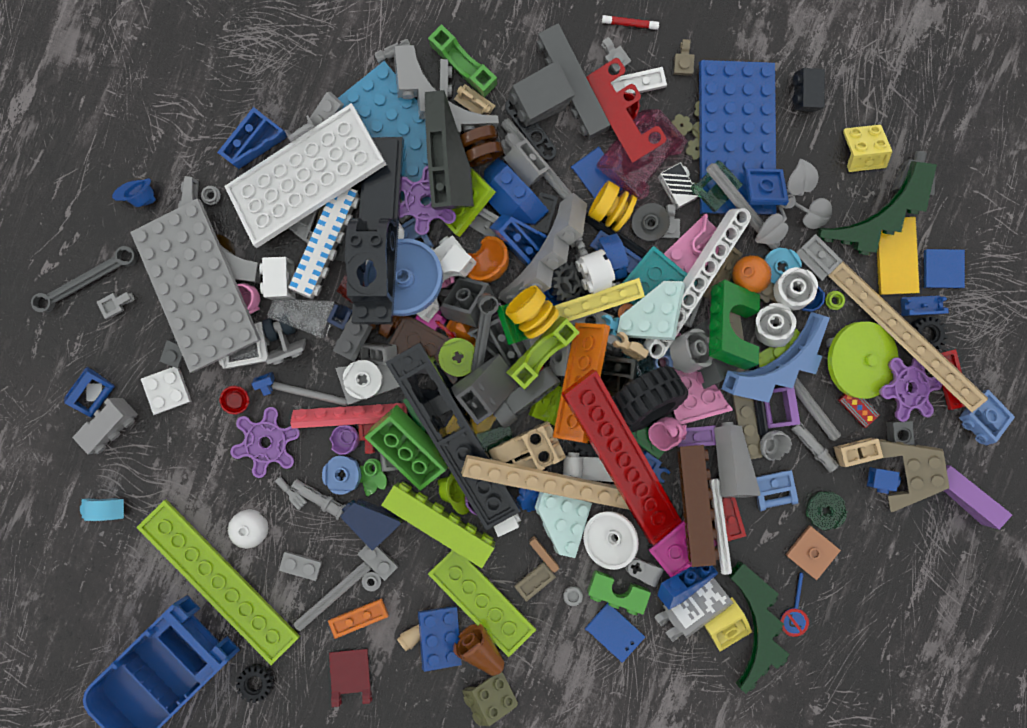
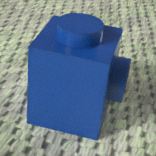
M870 467L867 486L877 488V492L889 494V490L897 492V487H899L901 481L900 472Z

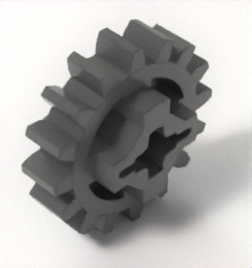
M566 262L553 271L550 289L554 291L551 295H557L556 300L562 301V303L579 298L581 294H585L581 283L583 279L582 274L578 272L573 262Z

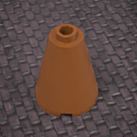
M472 624L459 634L460 640L458 644L454 643L453 652L458 658L491 676L498 675L503 671L505 662L482 624H479V626Z

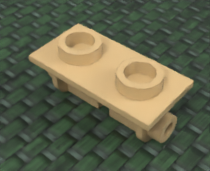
M466 84L458 88V94L454 98L456 102L469 111L482 115H490L495 108L493 103Z

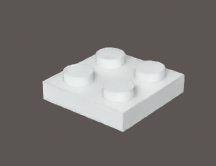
M172 367L141 379L153 415L192 402L180 368Z

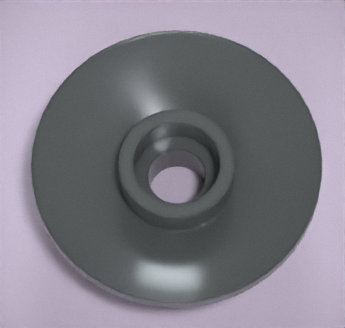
M647 203L640 206L632 217L634 233L645 241H655L662 238L670 226L668 212L664 207L656 203ZM655 221V225L650 227L649 222Z

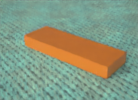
M380 598L328 620V623L336 639L389 617L383 599Z

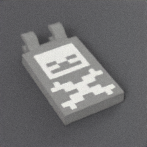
M713 578L676 607L668 610L663 605L665 611L660 612L654 618L660 626L665 625L669 620L674 627L669 629L666 634L674 642L683 634L686 638L690 637L734 603Z

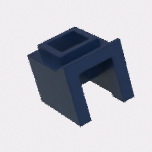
M334 304L327 322L344 330L345 324L352 316V309L342 304Z

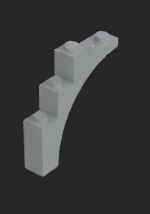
M414 45L395 46L394 64L398 98L412 99L417 97L419 119H425V92L436 90L422 73L416 58ZM448 101L459 135H461V132L466 133L472 129L487 125L495 126V129L497 128L499 123L498 116L470 112Z
M184 177V181L181 184L182 198L179 201L178 208L197 198L199 199V181L195 178ZM220 244L235 281L261 283L260 263L241 259Z
M574 193L560 202L554 224L540 250L523 272L499 293V299L508 304L520 292L530 286L536 285L543 293L551 288L553 271L567 262L569 245L583 236L587 208L586 202Z

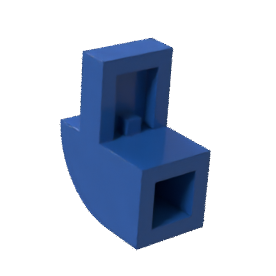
M618 234L599 238L600 249L606 253L603 257L605 260H610L615 280L627 277L628 259Z

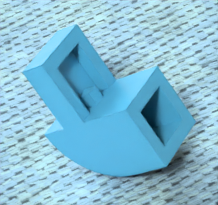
M82 499L80 513L84 521L123 519L124 499Z

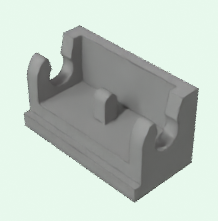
M483 208L469 227L485 236L498 237L489 227L499 217Z

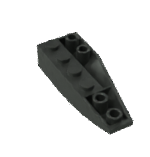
M445 91L425 92L426 142L431 206L434 210L474 207L471 167Z

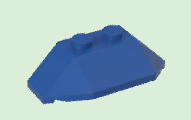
M497 158L484 170V180L496 191L488 202L500 215L506 214L525 224L536 225L549 212L534 192L500 158Z

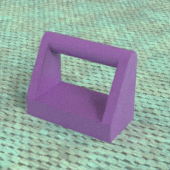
M794 386L793 388H774L773 393L782 392L787 421L773 423L770 403L765 402L768 428L800 424Z

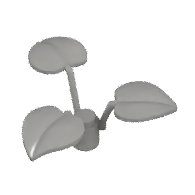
M799 159L798 165L791 174L787 184L789 202L787 205H777L781 214H773L764 222L755 238L757 243L776 244L786 236L788 225L785 223L787 217L783 208L788 209L795 205L807 212L803 218V223L810 229L820 228L830 220L832 205L827 199L819 198L814 200L809 209L798 204L795 200L794 195L803 196L804 192H811L818 183V172L812 164Z

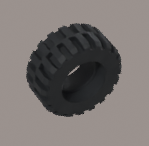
M664 366L653 369L633 380L630 384L623 387L621 391H618L612 399L630 431L636 432L652 425L676 410L688 398V389L674 368Z

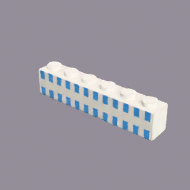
M350 188L326 203L288 287L291 291L312 300L314 296L319 295L322 287L320 283L322 278L325 279L328 275L330 260L334 261L337 254L335 249L338 243H342L345 236L343 231L348 221L353 218L351 213L354 208L357 209L360 203L358 191Z

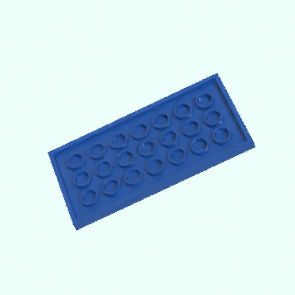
M701 60L699 62L700 214H726L730 209H737L706 171V168L711 163L718 165L747 202L748 196L744 170L746 168L776 169L775 63ZM750 205L758 215L776 214V205Z

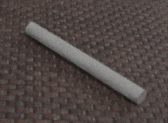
M273 382L272 389L343 406L348 405L346 398L278 382Z

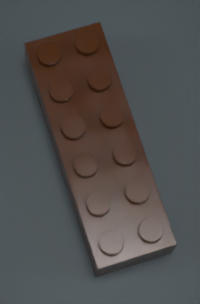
M704 445L678 447L677 455L688 564L691 567L716 565V560H719L718 548L714 547L717 533L716 528L712 527L715 513L714 508H710V500H713L712 489L708 488V480H711L710 469H706L705 462L709 460L708 450L704 449Z

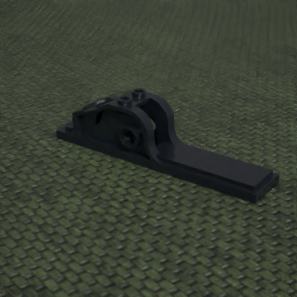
M372 137L387 165L362 180L359 218L350 219L347 224L345 243L347 297L353 303L351 321L353 324H393L404 139L403 137ZM366 260H371L377 275L373 282L364 287L363 278L366 270Z
M419 342L386 361V365L484 528L488 530L519 513L520 508L506 485L462 476L461 471L467 455L485 459L490 458L473 429L471 416L455 397L451 389L453 386L452 382L434 356L430 357L422 343ZM420 373L429 374L432 381L434 380L437 388L434 390L422 389L418 385L417 375ZM452 410L460 428L447 435L439 416Z

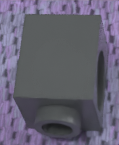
M913 421L886 422L887 439L889 442H903L904 444L914 445ZM901 430L903 432V437L899 440L897 435L898 432Z

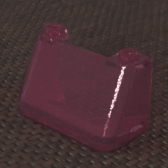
M660 109L642 110L633 121L641 135L653 127L659 126L666 136L664 144L632 163L617 138L597 163V168L622 189L629 192L630 195L636 196L638 200H642L649 194L650 185L647 182L667 156L680 154L688 142ZM652 132L648 138L649 142L652 144L658 143L661 140L660 133Z

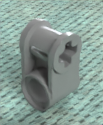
M637 557L625 566L626 571L630 575L653 587L657 586L664 570ZM632 564H633V565H636V564H637V565H638V568H637V569H636V568L632 569V568H631V565H632Z

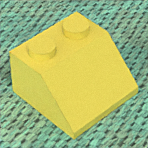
M733 597L730 599L734 604L704 625L720 652L752 633L745 614Z

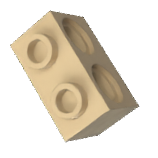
M866 438L833 447L837 463L843 467L883 458L880 442L877 438Z

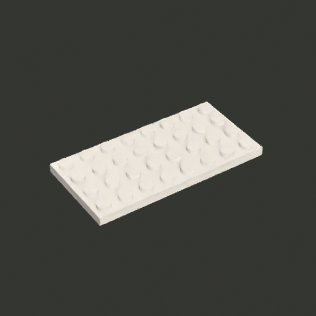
M351 103L224 187L253 246L258 248L387 164L357 110Z

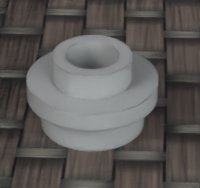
M207 186L202 190L201 198L204 203L215 205L219 202L221 194L216 187ZM210 193H214V197L212 199H209Z
M368 572L362 578V585L367 591H375L381 585V577L376 572ZM368 579H373L375 584L370 585Z

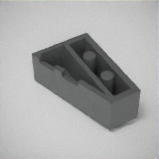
M498 314L491 317L486 349L493 356L499 353L509 368H511L527 349L522 341L508 345ZM472 326L468 331V334L475 339L478 327Z
M710 318L688 331L701 329L705 332L703 334L707 338L710 337ZM714 358L710 366L697 372H701L704 379L702 386L703 389H706L724 380L727 371H736L739 368Z

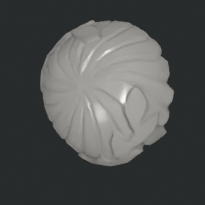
M778 430L766 433L760 441L761 454L770 461L775 459L781 460L785 453L790 452L792 446L790 437Z

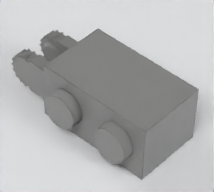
M508 133L505 136V140L500 142L506 155L504 157L505 161L528 187L538 182L550 169L527 139L520 142L514 134Z

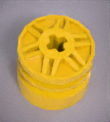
M608 180L593 201L588 216L598 222L607 216L605 226L609 227L612 225V230L618 232L630 218L637 197L631 195L628 198L629 192L627 191L617 196L620 187Z
M536 285L520 292L509 303L505 314L515 324H519V329L524 332L528 339H533L544 333L552 326L559 315V310L553 306L551 301L545 300L546 296Z

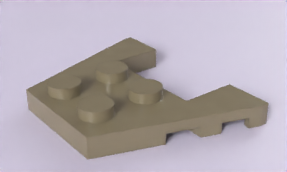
M879 439L883 458L903 456L908 491L888 494L891 512L950 488L943 449L922 445L914 446L904 444L903 442L895 443Z

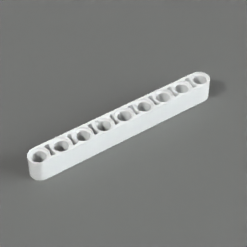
M730 209L726 213L683 280L685 287L675 338L749 224L751 215L747 209ZM738 213H739V216H740L739 221H737V214H738ZM727 230H729L728 238L726 237ZM718 246L719 252L716 254L715 249ZM706 263H708V269H707V270H705V264H706ZM697 279V280H698V284H697V286L695 287V286H694V282H695V280ZM687 295V302L684 304L683 299ZM646 339L643 346L649 351L647 356L660 359L665 355L674 340ZM656 345V350L652 353L651 349Z

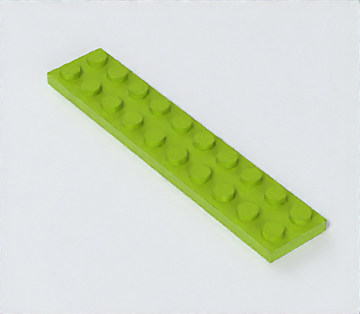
M167 499L136 527L270 665L300 637Z

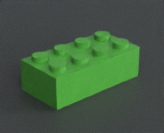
M398 405L377 421L364 437L420 491L448 468L430 436Z

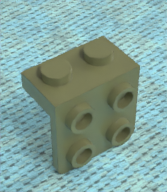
M502 672L491 676L477 687H467L462 690L464 701L470 707L473 713V720L479 726H491L518 705Z

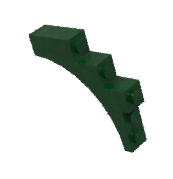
M911 161L907 176L900 189L889 203L877 213L849 226L818 228L816 235L822 237L821 240L825 242H833L834 239L841 240L840 243L852 245L854 242L853 248L859 250V254L870 255V252L877 253L881 231L889 235H894L895 232H902L906 209L907 213L911 214L927 211L937 164Z
M738 561L732 568V573L727 574V576L738 586L745 597L753 621L754 635L751 656L745 671L736 682L737 686L747 694L748 691H752L756 687L758 679L768 673L770 665L778 669L787 662L790 654L773 640L774 636L776 637L781 633L784 623L767 610L769 606L771 607L775 604L779 594L746 565Z

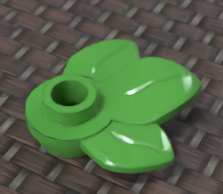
M375 458L368 459L364 466H359L361 469L360 483L363 482L366 496L374 494L378 488L385 490L387 478L382 472L379 460Z

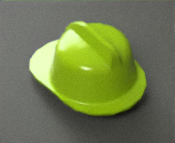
M451 473L448 477L439 479L438 485L441 499L451 503L458 514H467L469 510L465 504V494L453 474Z

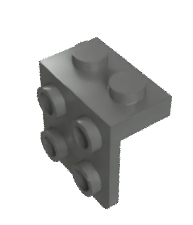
M351 316L345 324L340 338L336 341L333 351L354 362L373 327L368 324H353Z

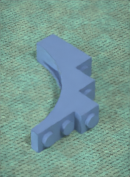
M811 312L798 338L780 357L754 370L742 372L727 371L721 389L736 396L769 403L775 384L793 388L799 370L816 374L822 356L817 353L830 317Z

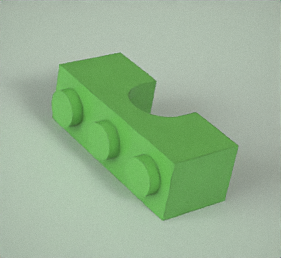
M594 570L587 589L590 599L601 602V600L609 602L608 605L619 609V607L626 608V611L633 615L638 613L644 614L651 594L648 588L630 582L629 588L625 593L616 594L612 591L613 576Z

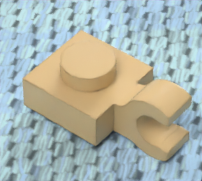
M624 332L617 333L616 336L620 337L622 342L614 341L612 343L614 347L622 349L621 352L637 361L647 357L649 351L642 344L633 341L629 342L628 336Z

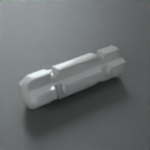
M404 39L400 41V44L397 42L384 48V51L379 50L375 52L378 63L386 61V58H393L394 47L410 45L409 40Z

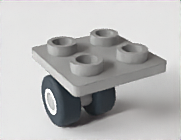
M288 312L279 314V321L274 322L272 318L262 321V327L268 340L273 342L280 338L282 345L281 348L269 353L266 359L267 365L271 363L274 365L284 361V358L289 356L292 358L297 357L305 349L306 338L291 344L288 342L286 335H291L296 331L293 320Z

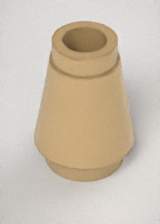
M419 624L401 633L400 637L397 638L405 651L412 650L420 640Z

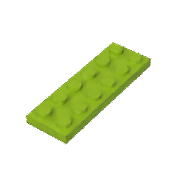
M451 550L428 573L478 626L482 624L486 628L492 641L508 657L536 631V628L471 561Z

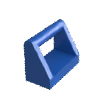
M86 367L64 397V403L92 418L115 386L94 370ZM93 379L105 387L88 409L79 403L77 399Z

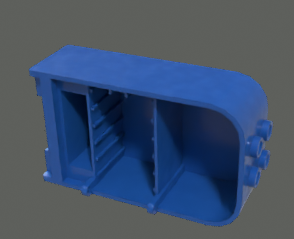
M186 595L172 604L88 686L83 696L84 708L101 728H161L240 649L228 636L219 642L194 616L201 608Z

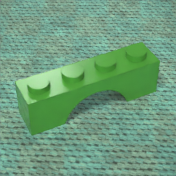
M442 24L428 37L430 47L443 59H448L449 65L484 98L497 85V77L484 64H480L471 58L460 46L456 38Z

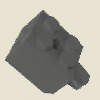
M460 276L451 290H440L438 299L443 303L439 308L445 319L477 328L481 312L477 306V299L483 293L493 294L488 283ZM490 298V300L485 301L481 307L485 310L489 309L494 299Z

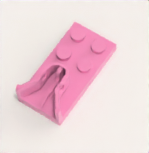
M706 213L664 253L665 256L687 274L717 229L708 220V214ZM718 246L715 249L716 254L719 252Z

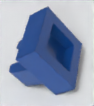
M273 372L255 377L251 383L254 390L261 389L264 396L271 394V391H273L271 384L275 380Z

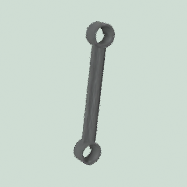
M127 246L119 247L114 257L48 294H35L31 299L32 308L37 312H51L56 302L122 265L133 266L136 264L138 253L133 248ZM125 250L132 253V258L129 262L122 261L121 255ZM41 297L48 300L46 308H39L38 306Z
M483 293L477 299V306L481 312L470 373L484 364L491 317L499 307L498 300L491 293ZM490 298L494 299L492 308L485 310L481 307L485 301L490 300Z

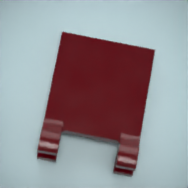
M368 649L329 652L332 690L331 706L340 707L342 704L341 694L362 692L363 704H370L372 702V691L370 686Z

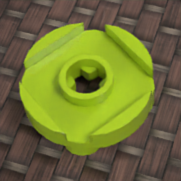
M462 338L448 340L439 352L441 368L449 375L456 377L469 374L471 372L475 347L469 341ZM455 352H459V354L464 356L460 363L452 359L455 356Z

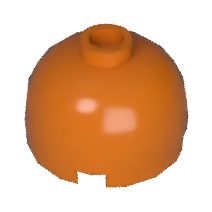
M745 256L738 260L733 267V282L751 292L761 293L771 283L772 271L766 260L761 257Z

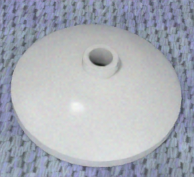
M605 511L593 516L585 526L584 545L587 553L595 563L601 567L614 570L623 568L633 561L638 551V535L634 526L626 517L616 512Z

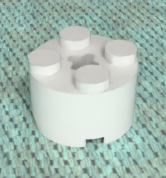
M602 249L579 257V260L575 261L576 268L583 277L581 283L584 290H588L589 293L593 294L615 286V283L612 282L615 280V274L609 259H604L603 255L606 253Z
M798 267L790 268L780 276L773 287L775 300L777 303L789 307L792 311L800 310L815 298L818 282L812 272Z
M769 304V306L762 308L757 314L755 324L757 339L769 347L785 346L794 335L796 317L791 309L784 304Z

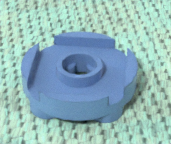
M344 455L333 457L323 467V483L325 486L327 485L332 493L339 495L347 494L357 489L361 480V469L358 461ZM341 470H344V473H346V477L343 480L338 476Z

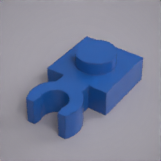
M644 451L643 454L660 482L664 483L660 474L662 472L670 474V471L666 467H659L662 462L647 451Z

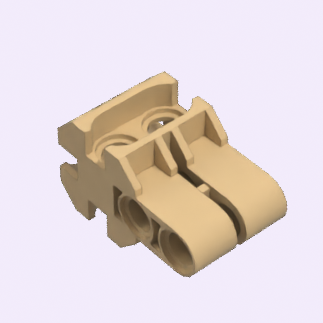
M548 421L488 451L494 461L506 463L511 460L512 462L509 464L543 470L545 467L556 464L566 458L558 439L553 438L554 431ZM539 434V443L532 444L530 442L531 435ZM546 451L549 456L546 461L539 460L538 455L540 452ZM526 454V455L523 456L522 458H520V459H518V460H514V458H516V457H518V456H520V455Z

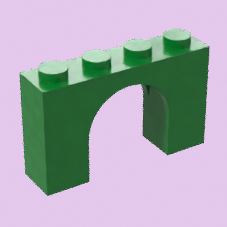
M725 279L711 287L709 357L743 370L759 365V346L740 339L733 331L729 319L730 312L744 318L760 311L759 294Z

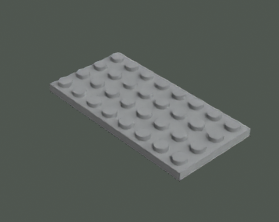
M197 198L130 232L190 373H194L261 340L200 199Z

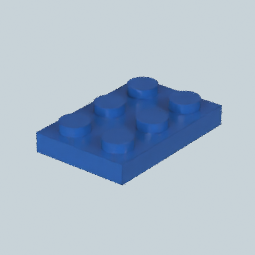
M450 606L418 611L422 670L425 672L462 665L461 659L453 652L454 643L458 644L460 640L458 637L457 607Z

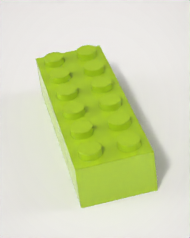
M404 481L402 483L397 482L392 487L381 506L475 565L483 568L495 548L494 538L485 532L481 534L477 531L475 525L469 522L465 524L460 521L461 517L454 512L449 514L444 511L445 507L438 502L433 504L428 501L429 497L422 492H414L411 490L412 486Z

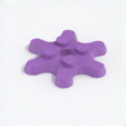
M428 166L423 169L422 178L418 182H412L407 177H402L401 191L404 192L405 199L400 203L399 219L407 215L413 216L416 220L415 231L417 234H427L429 224L433 219H441L446 224H451L456 220V214L451 209L434 210L431 203L426 206L421 204V200L424 197L431 198Z
M914 357L909 367L905 366L900 358L890 360L888 367L893 373V380L889 385L882 386L879 393L885 399L894 398L896 400V419L901 422L907 421L910 417V412L914 408H917L924 417L932 416L934 408L930 404L928 397L930 392L940 390L942 384L935 377H928L925 373V367ZM909 383L912 384L911 392H907Z
M274 407L265 409L263 419L259 423L252 422L246 416L239 417L236 421V425L244 433L245 439L241 444L234 445L231 448V455L235 459H240L244 456L250 457L254 463L252 473L257 478L266 475L267 466L271 462H277L286 469L294 464L293 457L286 451V444L291 440H296L300 435V431L298 428H292L291 426L285 429L280 428L277 425L278 411ZM263 437L270 439L271 444L268 448L263 447L261 444Z

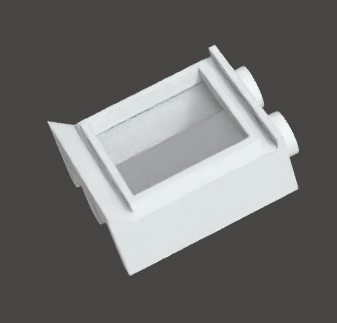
M262 322L254 324L261 340L219 360V364L223 369L266 362L269 340L265 337Z

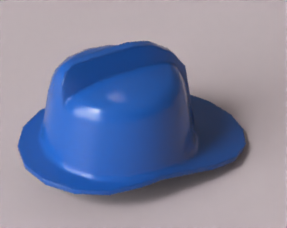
M151 179L127 182L114 191L112 198L115 201L126 200L135 207L154 203V191L150 186Z

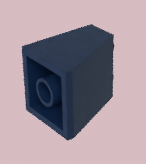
M363 499L349 502L342 509L344 513L340 516L372 551L404 521V519L391 511Z

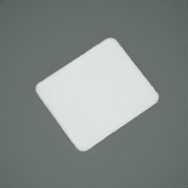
M88 384L86 386L87 401L96 400L102 391V384Z

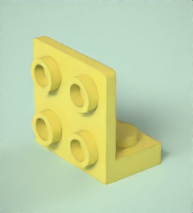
M881 125L844 129L843 134L851 151L847 165L849 172L887 168L892 149Z

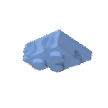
M989 390L982 392L988 397L985 403L973 412L966 408L959 417L962 421V426L967 430H971L976 435V441L985 446L996 443L1015 418Z

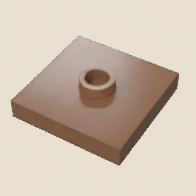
M809 525L785 555L815 580H818L841 550Z

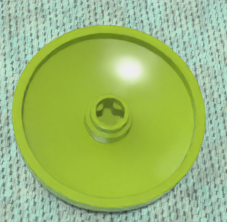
M854 322L845 326L834 337L828 352V369L832 381L841 392L850 397L868 399L880 395V388L884 385H889L893 380V373L889 369L888 363L893 358H899L896 343L893 337L879 324L873 322Z

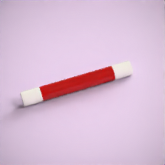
M602 16V23L656 30L659 28V22Z

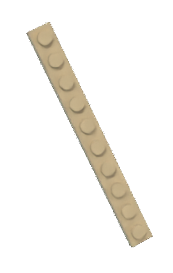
M844 261L828 275L971 412L988 400L986 395Z
M470 455L466 456L461 471L463 477L630 510L615 485Z

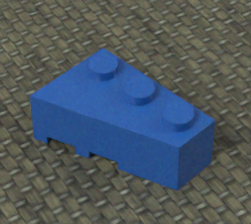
M253 107L217 153L240 169L286 139L287 135L284 130Z

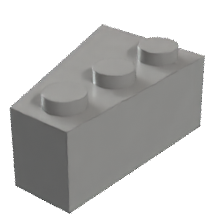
M107 398L104 402L106 406L103 410H96L94 413L95 418L90 422H86L72 437L88 455L101 453L106 449L105 445L110 440L113 441L120 436V431L124 427L127 428L135 422L134 418L138 414L123 398Z

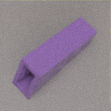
M946 465L950 488L944 490V492L981 525L1000 530L1012 514L952 466Z

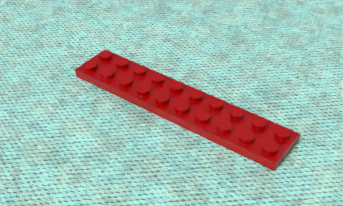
M592 369L561 394L647 540L654 546L682 521L598 372Z

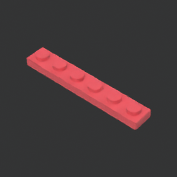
M405 403L293 410L290 423L292 428L371 424L379 421L396 405L407 415L408 409Z

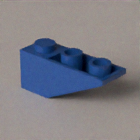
M713 566L689 567L662 582L657 596L670 610L686 601L717 576L718 572Z

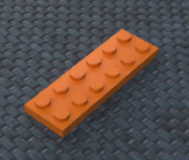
M575 323V328L580 333L571 343L562 392L592 369L596 370L601 377L610 331L609 325ZM561 394L553 438L588 443L587 436Z

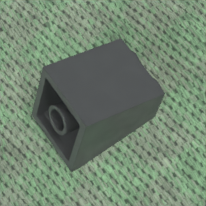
M558 61L549 64L514 84L509 91V100L515 105L518 117L521 122H524L526 127L564 111L575 96Z

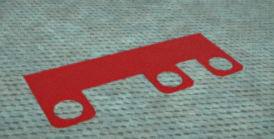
M614 58L586 78L611 127L633 163L664 144L666 136L659 126H655L641 135L626 109L640 100L641 94L634 84H629L618 92L615 91L611 82L625 73V67L619 58ZM614 63L620 66L619 73L616 75L609 74V66ZM628 89H632L636 93L632 101H626L623 97L624 92ZM652 132H658L661 135V140L656 144L649 142L648 138Z

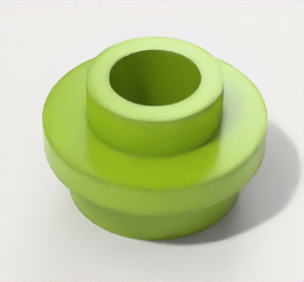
M832 291L827 294L825 304L829 309L838 310L844 306L845 298L841 292ZM833 297H835V298L837 299V303H836V304H833V303H832V298H833Z

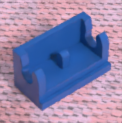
M940 296L902 297V317L949 313L948 308L943 307V301H946L947 298Z

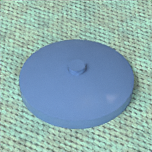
M403 238L398 239L393 315L409 316L423 311L437 298L443 283V270L437 255L429 246L418 240ZM368 260L364 272L365 287L373 282L377 275L371 260Z

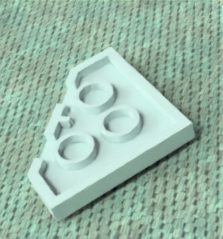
M663 281L620 316L617 333L624 332L628 338L675 340L685 287L683 281Z
M539 492L535 509L543 521L544 529L554 545L555 552L559 555L575 558L592 503Z

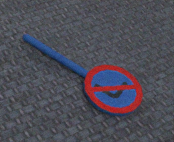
M802 572L799 574L795 607L786 610L780 619L784 623L782 627L783 632L792 637L803 635L809 626V619L806 613L798 609L803 580Z

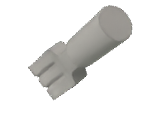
M281 476L275 480L276 484L289 495L290 502L298 510L307 503L303 496L290 489V486Z

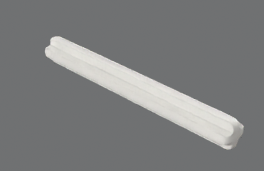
M715 478L709 480V486L713 494V500L711 501L715 513L714 523L717 533L721 573L726 575L732 573L720 480Z

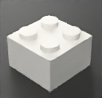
M287 257L262 258L259 268L260 274L263 275V282L260 284V291L263 297L270 300H296L295 292L288 288L295 274L294 261Z

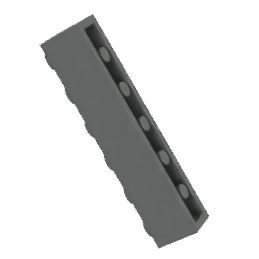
M559 23L538 33L536 44L539 51L544 52L547 66L558 61L575 94L570 102L572 107L570 110L574 119H578L581 124L579 129L582 135L587 136L588 140L608 131L610 123Z

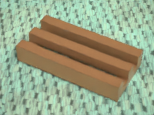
M533 536L529 540V544L550 570L555 573L560 569L559 565L539 540Z

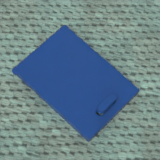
M597 147L571 166V169L574 170L594 199L608 180L620 187L619 192L627 187L625 181L600 147Z
M608 603L585 627L586 631L592 634L622 663L645 638L635 626L615 608L609 606Z

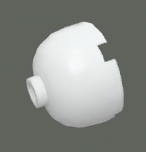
M248 509L240 511L229 522V538L233 544L240 548L256 547L267 537L268 522L257 510Z

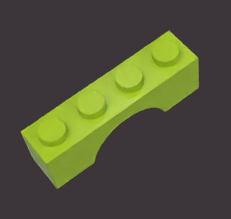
M560 316L506 373L525 390L539 375V371L544 363L555 352L566 347L580 332L567 318Z

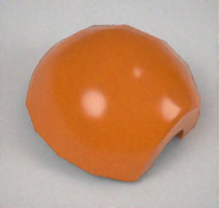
M486 236L480 242L481 247L476 253H468L477 262L467 275L472 280L490 283L499 279L506 272L509 265V252L503 240L494 236Z

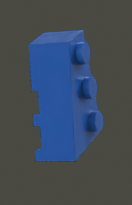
M502 214L489 227L526 267L538 253L547 238V235L506 214Z

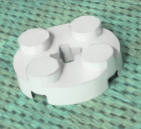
M358 360L348 365L343 373L345 390L355 398H370L377 394L382 386L383 375L379 367L373 362ZM365 374L368 382L360 385L358 376Z

